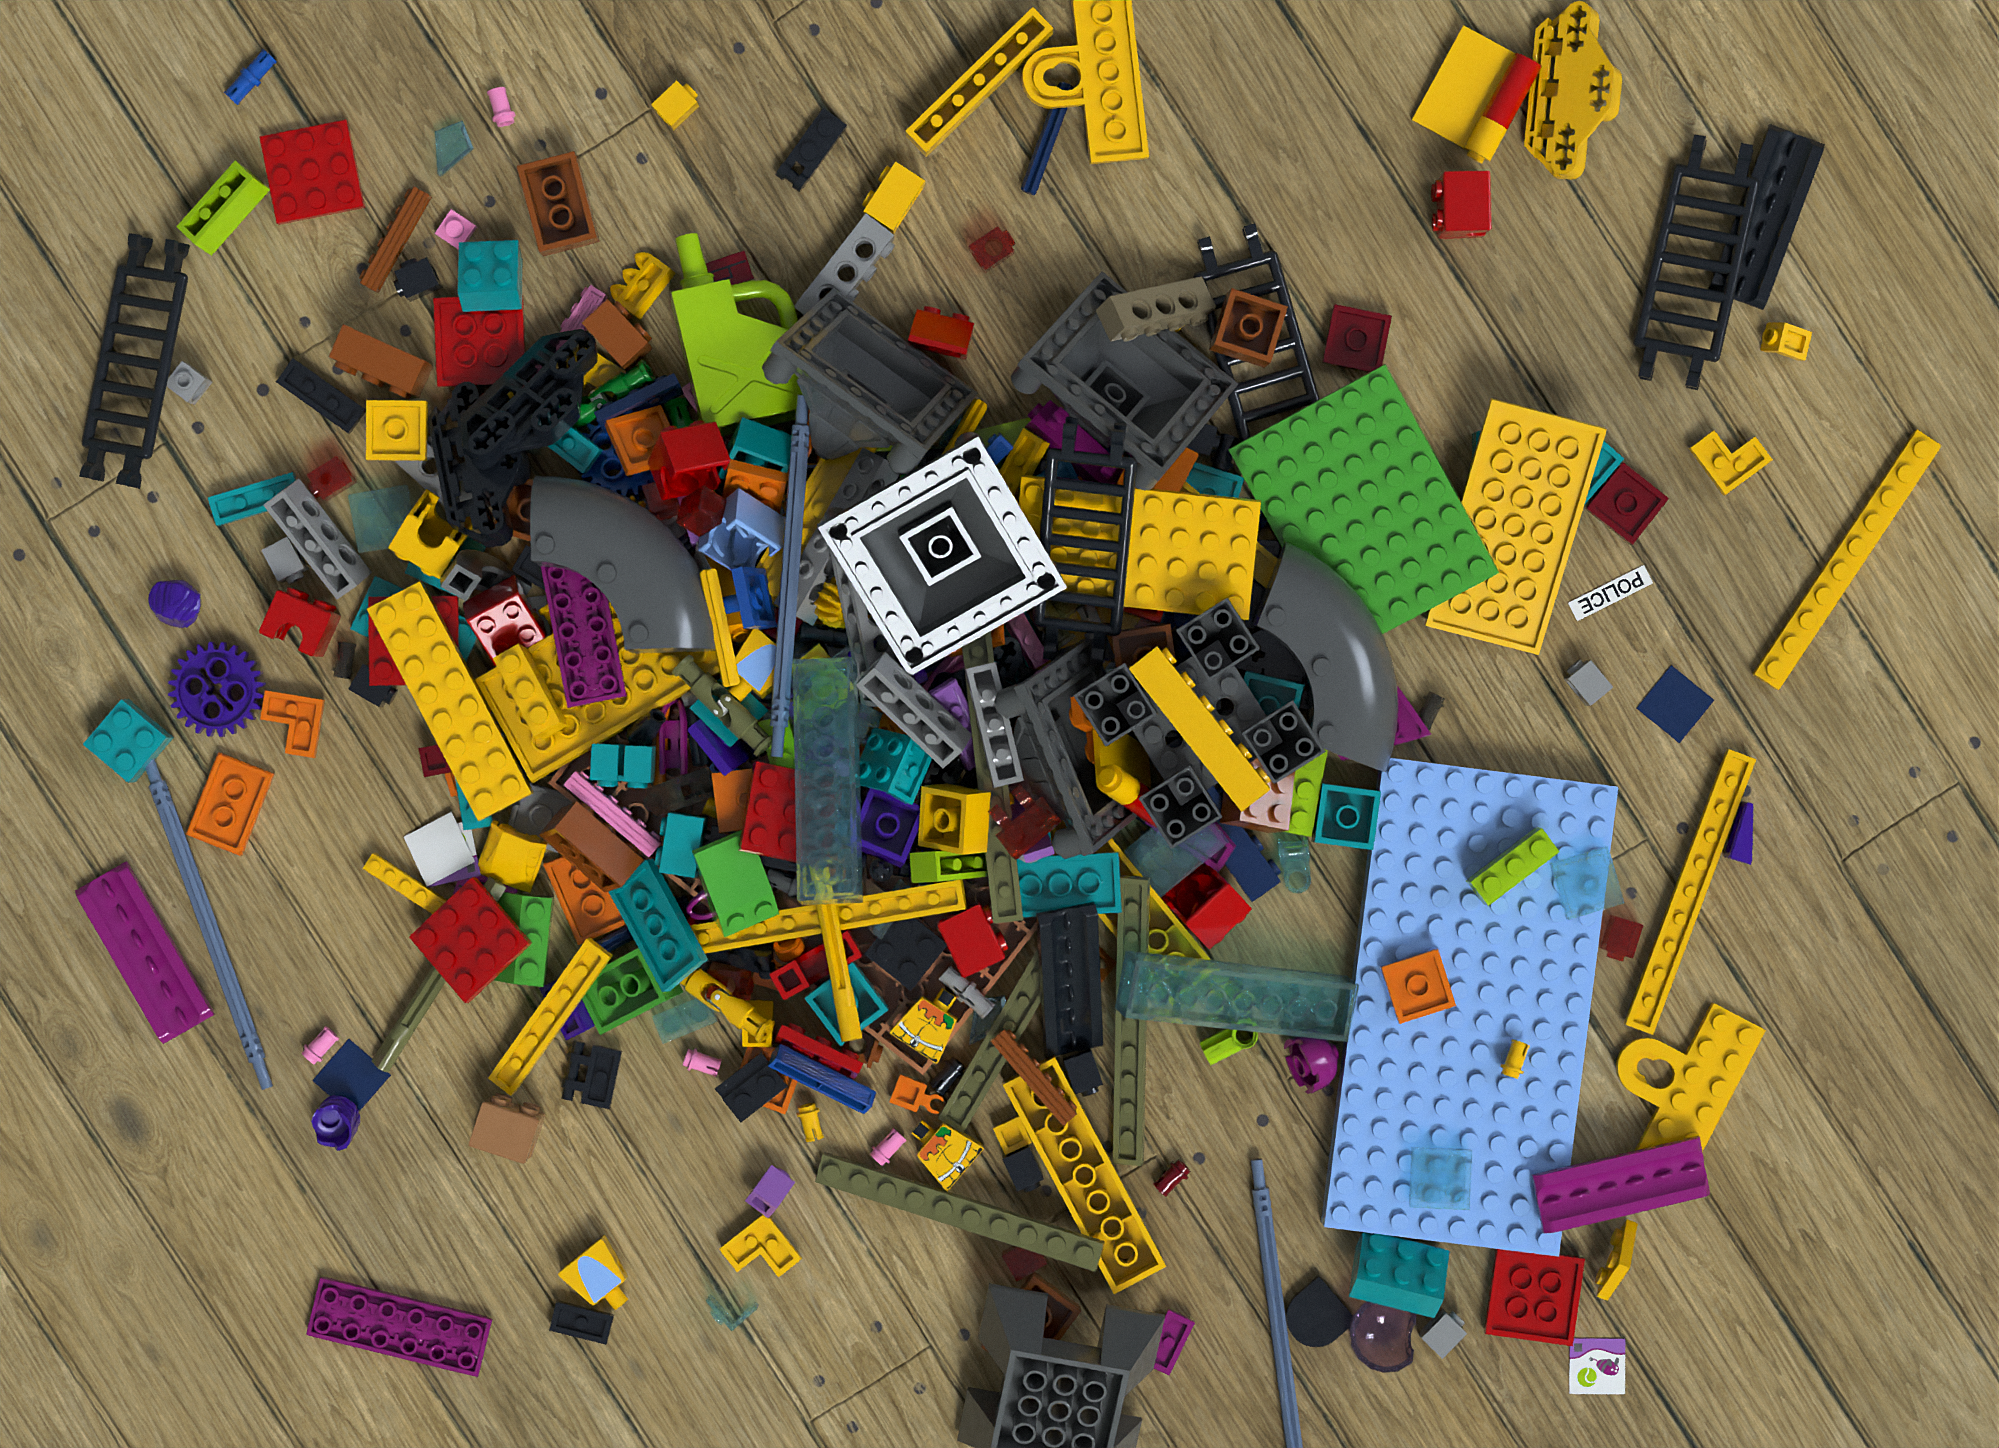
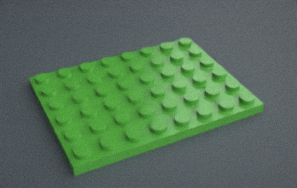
M1386 363L1228 449L1256 500H1261V510L1280 545L1283 547L1284 542H1288L1305 550L1339 574L1361 597L1374 616L1382 634L1499 573L1495 562Z

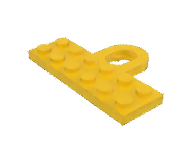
M1071 0L1076 45L1045 48L1034 53L1028 59L1022 71L1021 82L1023 90L1034 104L1043 108L1056 109L1083 106L1089 164L1148 159L1149 150L1132 0ZM1058 64H1070L1079 73V84L1069 91L1062 90L1057 86H1049L1044 82V73L1049 69H1054Z
M1712 1002L1685 1054L1661 1041L1648 1037L1637 1038L1627 1043L1621 1049L1616 1060L1618 1079L1628 1091L1657 1106L1634 1151L1700 1136L1703 1152L1766 1030ZM1643 1058L1665 1060L1672 1068L1673 1075L1668 1085L1661 1088L1650 1086L1645 1077L1638 1072V1062Z

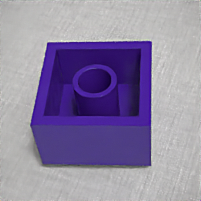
M869 788L846 845L901 868L905 864L919 829L920 805L915 803L913 805L905 804L884 791Z

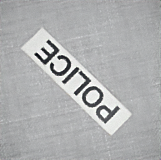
M1643 565L1568 604L1576 620L1579 621L1653 584Z

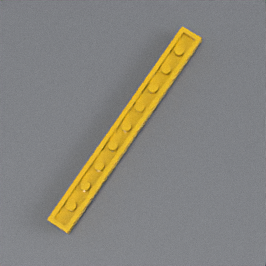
M1918 429L1914 430L1752 673L1754 676L1775 690L1781 688L1942 445Z
M1726 749L1625 1018L1624 1024L1651 1035L1654 1034L1756 759Z
M962 879L835 901L841 930L967 909ZM816 904L779 910L778 915L727 937L723 936L715 921L690 926L705 954L822 934Z

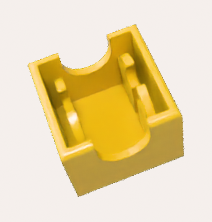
M426 489L406 516L388 548L394 551L398 558L406 561L409 560L420 567L424 574L440 579L460 550L467 536L452 528L447 521L438 516L436 504L440 497ZM469 516L466 517L464 522L465 528L472 530L471 518Z

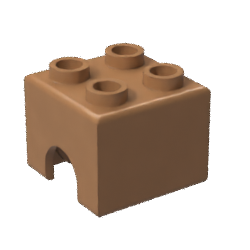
M496 1092L495 1096H490L482 1103L469 1146L524 1164L533 1155L545 1119V1113L540 1112L541 1107L529 1102H524L523 1105L512 1103L513 1098L511 1096Z

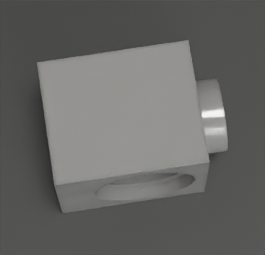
M181 361L168 378L167 387L186 402L195 405L212 384V381L190 364Z
M288 536L261 550L278 582L284 583L287 581L288 585L302 579L304 577L303 572L309 569L302 554Z
M1578 660L1566 670L1569 675L1564 680L1585 706L1593 705L1613 688L1591 660H1586L1585 662Z
M1443 1308L1418 1333L1442 1359L1467 1335L1462 1328L1465 1322L1454 1311L1448 1314Z

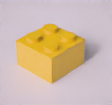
M946 783L921 786L918 846L960 855L987 852L991 792Z

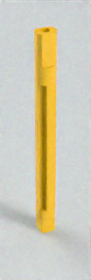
M809 865L832 983V994L841 1041L862 1039L829 866L825 869Z

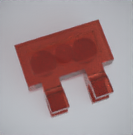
M1019 785L1011 792L1025 808V811L1012 821L998 804L988 811L1002 828L996 834V837L1015 860L1062 822L1043 797L1035 801L1022 785Z

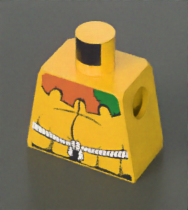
M941 988L933 1002L922 995L892 1027L890 1034L938 1064L957 1021V1018L948 1012L957 997L944 988Z
M921 1120L911 1132L912 1135L923 1143L916 1155L947 1192L984 1150L982 1143L965 1133L962 1134L944 1122L934 1130Z

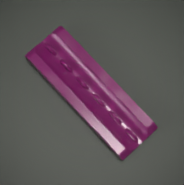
M541 567L567 708L626 697L625 681L609 600L585 576L566 569Z
M127 861L75 890L77 899L156 1036L163 1044L215 1015Z
M1700 1136L1532 1175L1543 1233L1564 1231L1710 1195Z
M320 1277L306 1335L478 1377L493 1319L349 1282Z

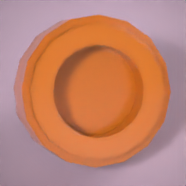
M802 937L773 943L776 955L783 962H789L802 955L805 951Z

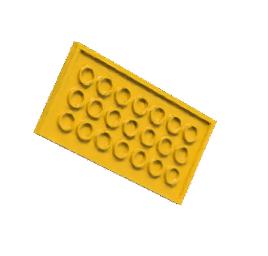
M1490 398L1461 502L1495 562L1499 573L1428 610L1424 623L1425 626L1539 655L1607 431L1605 427Z
M1022 475L1019 505L1040 539L1045 477ZM1135 487L1124 607L1201 615L1228 598L1242 620H1249L1261 500L1160 489L1144 491ZM1056 489L1054 505L1121 513L1122 497ZM1053 517L1052 533L1118 541L1119 525ZM1051 545L1050 558L1053 561L1113 569L1116 566L1117 553ZM1061 574L1067 585L1065 589L1067 591L1113 596L1114 581Z
M610 603L627 696L567 708L554 634L549 635L529 647L528 650L568 726L543 740L533 736L497 667L476 678L475 681L529 780L534 783L591 750L592 744L608 740L628 728L630 724L649 713L652 709H660L690 691L691 687L679 676L672 674L674 668L688 655L694 657V662L705 673L709 672L713 677L720 674L716 651L633 654L625 650L622 628L617 614Z

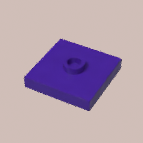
M701 719L687 729L724 776L750 758L746 746L741 739H738L729 747Z

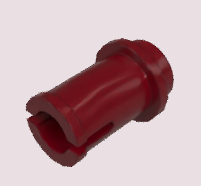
M1180 1159L1176 1162L1172 1161L1170 1163L1171 1167L1153 1183L1157 1190L1165 1197L1183 1179L1187 1180L1189 1178L1188 1174L1191 1171Z

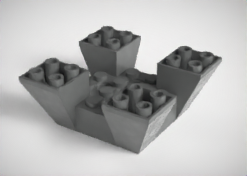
M1228 598L1176 630L1192 657L1175 668L1180 674L1184 671L1187 672L1196 684L1192 689L1199 698L1203 695L1206 696L1215 708L1211 712L1218 722L1222 718L1234 732L1230 735L1231 739L1236 745L1241 742L1253 756L1249 759L1250 762L1258 758L1274 784L1326 752L1293 700L1267 716L1234 666L1260 648ZM1125 663L1073 695L1105 746L1110 745L1132 730L1164 779L1163 782L1139 797V800L1171 849L1222 818L1220 811L1207 789L1217 784L1218 781L1184 738L1182 744L1176 748L1170 747L1166 743L1167 733L1176 730V728L1146 690L1141 687ZM1222 698H1228L1234 704L1232 713L1226 716L1219 714L1216 710V704Z
M989 1283L978 1339L1002 1370L1003 1378L1000 1392L972 1387L967 1388L957 1441L973 1448H1136L1142 1417L1121 1414L1124 1397L1154 1369L1165 1314L1106 1304L1097 1347L1043 1338L1047 1293Z

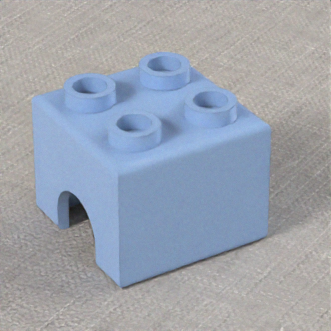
M738 488L701 519L698 551L730 571L738 567L755 568L756 561L764 549L769 547V556L772 557L783 548L785 517Z

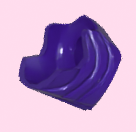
M185 580L160 581L152 587L148 602L151 610L161 622L173 627L187 628L196 621L200 612L201 594Z
M329 1096L321 1103L311 1120L316 1132L317 1142L320 1145L335 1147L337 1151L347 1148L360 1125L359 1109L351 1100L343 1096Z

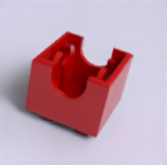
M1447 171L1438 180H1435V184L1431 185V201L1437 202L1436 213L1432 214V231H1437L1439 239L1482 238L1486 235V232L1492 229L1490 171Z
M703 420L695 421L688 427L677 428L676 426H668L662 429L648 460V465L662 500L717 490L721 480L716 466L722 465L723 470H726L730 463V457L717 423L715 421L705 423Z
M515 575L463 602L465 619L495 666L493 658L513 646L520 644L529 648L547 637L544 621L537 610L533 609L529 604L523 587Z
M287 587L286 591L277 590L261 624L259 633L273 640L278 638L284 641L289 629L296 625L302 632V641L298 651L309 656L323 657L341 619V615L335 612L336 606L317 599L311 602L308 600L309 594L296 588Z
M1201 860L1160 897L1209 950L1215 944L1220 943L1225 935L1236 924L1241 923L1252 910L1246 901L1216 870Z
M976 902L968 906L967 909L959 910L938 921V929L963 978L1005 958L1004 951L1009 949L1002 932L995 933L991 925L993 918L988 904L982 906L981 902Z

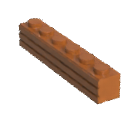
M414 186L412 189L407 190L404 196L406 199L404 204L398 206L394 222L390 221L386 228L388 232L385 238L382 237L378 242L377 247L379 249L376 254L373 253L368 261L370 263L367 270L364 269L359 277L361 279L360 284L378 294L432 198L429 194Z
M1003 1028L990 1039V1042L1064 1126L1077 1115L1075 1111L1077 1106L1071 1099L1067 1101L1063 1097L1065 1092L1059 1086L1055 1087L1051 1083L1052 1077L1046 1071L1043 1073L1039 1069L1041 1065L1034 1057L1031 1059L1026 1054L1029 1052L1022 1043L1019 1045L1014 1040L1016 1035L1010 1029L1007 1031Z

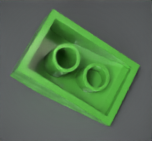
M742 830L692 851L712 917L724 937L779 914L773 890L759 855L738 851Z
M637 948L607 964L584 995L582 1001L599 1034L602 1035L683 993L680 984H678L671 991L662 992L642 953Z

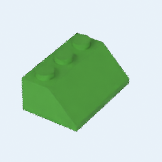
M504 892L498 904L532 944L503 970L494 981L544 987L546 984L554 896Z

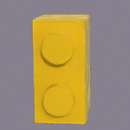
M896 161L892 167L888 165L885 167L878 179L881 182L876 192L871 190L862 203L866 207L863 211L864 215L868 214L893 234L926 185L925 180Z

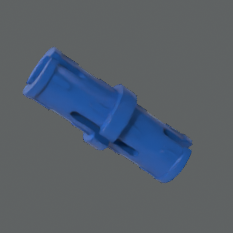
M262 49L246 69L243 67L240 70L241 74L224 93L239 105L255 85L258 87L261 84L260 79L277 61Z

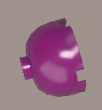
M1304 1033L1285 1041L1284 1049L1289 1047L1290 1055L1285 1057L1286 1063L1299 1087L1305 1085L1308 1088L1305 1092L1310 1094L1323 1089L1331 1083L1336 1075L1337 1060L1339 1059L1338 1050L1333 1043H1329L1325 1038L1316 1033Z

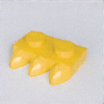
M645 252L635 254V262L640 270L627 268L622 271L623 279L627 286L621 284L610 286L613 299L618 301L639 320L676 274L656 257Z

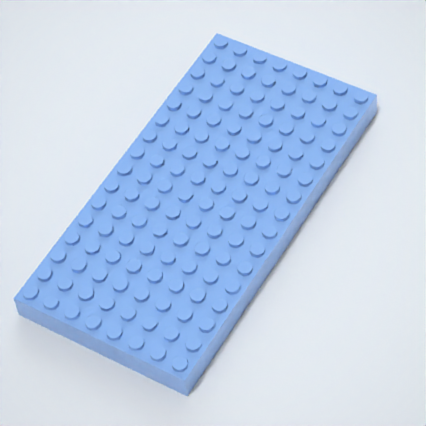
M1390 758L1387 771L1378 770L1376 791H1381L1374 849L1368 850L1321 1223L1327 1228L1559 1257L1562 1231L1555 1233L1542 1232L1532 1175L1571 1165L1618 787ZM1534 828H1542L1560 852L1491 905H1484L1466 880ZM1437 948L1456 1006L1399 1024L1380 966ZM1512 1039L1530 1045L1521 1069L1524 1073L1520 1074L1518 1079L1502 1074L1503 1068L1500 1067L1501 1064L1505 1063Z

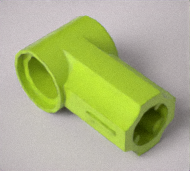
M1240 1019L1232 1026L1200 1041L1199 1044L1210 1065H1213L1243 1049L1254 1046L1258 1039V1032L1252 1021ZM1241 1027L1250 1028L1253 1031L1252 1037L1246 1041L1239 1040L1236 1037L1238 1029Z

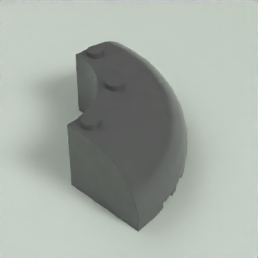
M535 476L530 506L532 562L541 567H555L576 572L594 583L613 606L622 628L625 650L633 654L715 651L713 625L701 585L700 568L684 544L662 521L633 500L606 487L565 477Z
M1284 542L1252 625L1263 629L1275 637L1295 659L1302 673L1308 693L1307 723L1322 747L1348 759L1386 772L1393 752L1397 731L1398 693L1393 662L1385 638L1374 616L1361 597L1339 574L1307 551Z

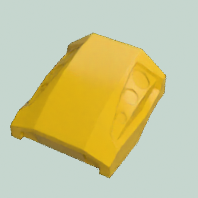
M493 820L478 862L480 873L488 878L490 876L515 889L531 893L548 843L537 835L518 832L511 825L501 823L498 826L499 822Z

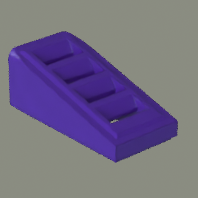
M1741 801L1730 832L1724 857L1751 865L1753 850V803Z

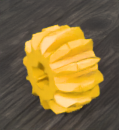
M833 577L830 583L824 582L822 591L818 592L819 597L814 601V604L817 606L814 614L819 617V620L823 621V624L829 627L844 629L845 622L836 579Z

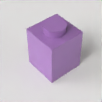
M771 1165L748 1195L745 1202L769 1218L795 1182L790 1179L787 1172Z

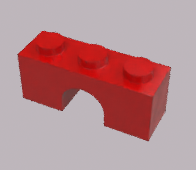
M849 929L841 932L847 965L863 956ZM824 942L770 972L769 975L783 1000L788 999L830 974Z

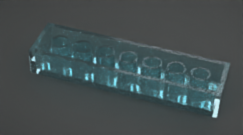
M853 657L793 660L797 901L802 905L863 903L858 687L856 686L858 682V664Z
M1125 951L1115 1009L1125 1018L1348 1042L1359 984L1347 975Z

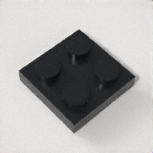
M912 918L890 922L865 952V955L912 991L947 945L943 939L919 920Z

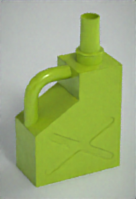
M690 233L677 237L675 242L684 279L680 281L682 290L671 292V308L698 419L703 420L705 423L715 421L722 437L733 434L742 417L755 420L765 426L796 420L797 395H803L797 383L798 377L793 374L788 383L774 384L765 378L762 365L771 353L770 349L774 343L798 321L796 310L789 294L779 285L767 280H752L731 285L730 279L714 282V275L707 271L698 234ZM752 298H766L776 306L781 327L739 314L735 302Z

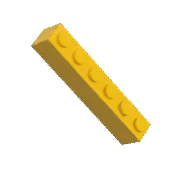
M1032 7L905 130L906 137L927 157L1053 35L1054 28Z
M1159 646L1155 647L1131 666L1129 670L1240 811H1244L1270 790L1267 784L1271 781L1270 777L1261 766L1257 769L1254 768L1249 761L1253 756L1242 742L1236 745L1231 739L1230 735L1234 732L1222 718L1218 722L1211 712L1215 708L1205 695L1200 698L1192 689L1196 684L1186 671L1181 674L1173 665L1177 660L1168 648L1165 647L1161 650Z

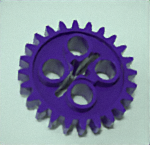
M209 642L208 650L202 644H198V654L187 650L186 653L189 660L179 658L177 661L182 666L181 670H171L178 677L177 680L168 681V684L175 686V691L169 692L168 696L177 698V701L170 706L171 708L181 709L176 716L177 719L188 718L185 727H191L196 724L195 733L200 734L204 728H206L208 737L214 735L215 729H217L219 737H225L226 728L231 734H236L237 724L244 729L247 728L245 718L250 720L256 719L255 715L251 712L253 709L262 710V706L256 703L257 699L264 698V694L258 692V688L265 686L266 683L257 682V677L261 676L263 671H253L252 668L257 664V661L251 660L247 662L246 659L249 655L247 651L237 655L239 647L237 645H233L228 651L227 642H221L218 649L215 642ZM221 660L226 665V673L218 677L214 673V665L217 661ZM201 668H205L208 676L214 684L222 685L219 691L222 694V696H224V698L233 706L232 711L228 709L226 703L224 702V699L220 695L212 694V691L215 688L212 685V683L201 673ZM195 678L200 679L203 685L201 692L198 694H194L190 689V683ZM236 684L241 685L244 689V695L238 701L231 695V690ZM212 702H216L220 707V713L216 718H211L207 712L208 705Z

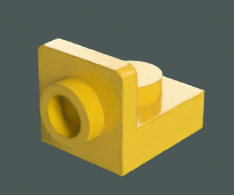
M1768 322L1762 335L1760 350L1778 353L1798 361H1805L1812 332L1785 322Z

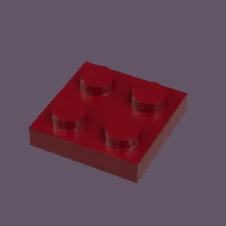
M1334 304L1322 363L1364 372H1371L1382 366L1392 316Z
M1622 462L1585 510L1628 544L1633 545L1669 498Z

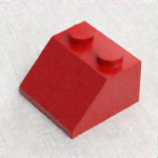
M924 306L923 310L917 309L908 342L917 349L966 360L974 329V323L969 322L970 317L958 313H953L952 317L940 315V309Z

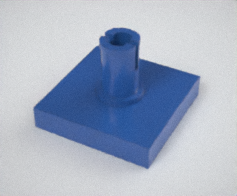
M753 567L731 569L736 594L722 597L726 614L740 611L743 629L767 630L777 627L766 570Z

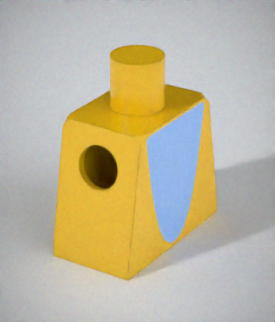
M759 629L751 631L735 657L740 683L731 686L727 691L740 703L751 690L762 699L773 691L776 644ZM793 660L792 675L800 669L799 664L795 660Z
M605 1235L563 1267L558 1273L561 1279L593 1306L605 1298L612 1308L617 1310L628 1300L627 1296L619 1288V1285L628 1277Z

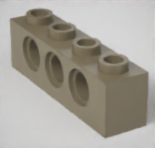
M1201 276L1109 296L1096 309V312L1110 342L1120 339L1127 342L1142 334H1146L1147 337L1153 336L1164 329L1175 331L1187 324L1198 326L1208 320V315L1216 308V305Z

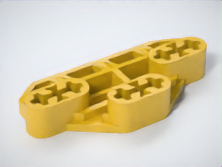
M1583 1L1570 3L1553 21L1547 18L1535 29L1532 60L1540 64L1542 68L1529 90L1524 146L1557 179L1572 180L1582 175L1585 169L1588 138L1602 121L1607 122L1614 119L1620 107L1622 74L1619 69L1612 65L1598 42L1600 21L1598 12ZM1556 27H1558L1557 38L1563 39V42H1552ZM1551 58H1555L1553 79L1559 80V83H1548ZM1547 99H1551L1549 120L1555 121L1554 124H1544ZM1604 101H1605V102H1606V106H1602V107L1600 108V110H1598V107L1601 106V105H1603V104H1604ZM1573 130H1574V131H1575V134H1574V135H1570V136H1569V139H1567V135H1568V134H1572V133H1573ZM1543 139L1547 140L1546 156L1541 153ZM1570 160H1572V163L1566 165V168H1564V164L1569 163Z

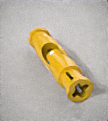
M696 969L680 982L685 986V990L712 1010L717 1012L721 1010L731 1024L738 1029L743 1028L755 1036L756 1042L762 1043L772 1032L775 1021L765 1019L755 1011L754 1006L744 999L730 996L733 994L726 986L702 969ZM713 985L719 986L720 988L711 994L710 1003L707 1002L705 998L707 989ZM751 1022H756L759 1025V1027H756Z

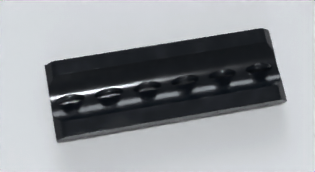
M1772 124L1768 125L1749 176L1757 178L1760 181V187L1734 300L1760 310L1765 308L1823 154L1825 144ZM1747 188L1743 192L1739 205L1744 203ZM1734 217L1729 233L1737 234L1740 217ZM1724 244L1718 261L1730 263L1734 246ZM1714 272L1708 289L1723 292L1727 274Z
M1093 901L1036 913L1044 1057L1046 1059L1052 1056L1065 1055L1073 1051L1102 1047L1104 1043L1096 904Z

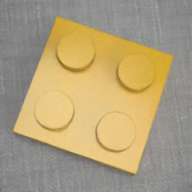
M366 400V460L427 461L428 402Z

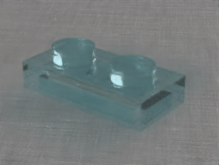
M705 994V998H706L707 1002L710 1003V999H709V997H708V994ZM696 998L652 1016L663 1044L718 1022L714 1010Z

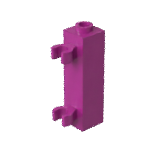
M1051 400L1044 406L1038 403L1027 415L1031 420L1025 428L1050 443L1048 449H1062L1063 424L1066 417H1069V414ZM1078 425L1075 451L1110 455L1106 449ZM1071 462L1076 474L1086 481L1116 484L1123 471L1121 468Z

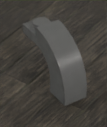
M470 549L460 551L440 579V587L464 601L468 599L474 589L485 591L513 575L516 576L523 587L525 596L532 588V583L508 569L506 562L487 553Z

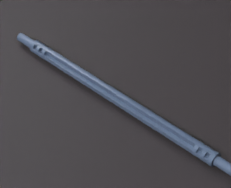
M797 395L795 425H792L770 720V726H773L771 756L783 757L785 727H788L810 434L809 426H807L809 407L803 395Z
M153 759L145 768L151 783L148 787L248 1062L253 1064L261 1089L264 1090L273 1086L263 1059L266 1057L167 783L165 780L162 781L155 759Z
M1262 1159L1251 1160L1254 1189H1252L1253 1205L1286 1448H1303L1269 1195L1270 1191L1269 1187H1266Z

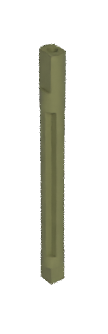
M490 876L484 884V887L497 902L507 888L502 882ZM432 966L372 1059V1063L378 1069L387 1073L390 1071L446 983V980L434 966Z

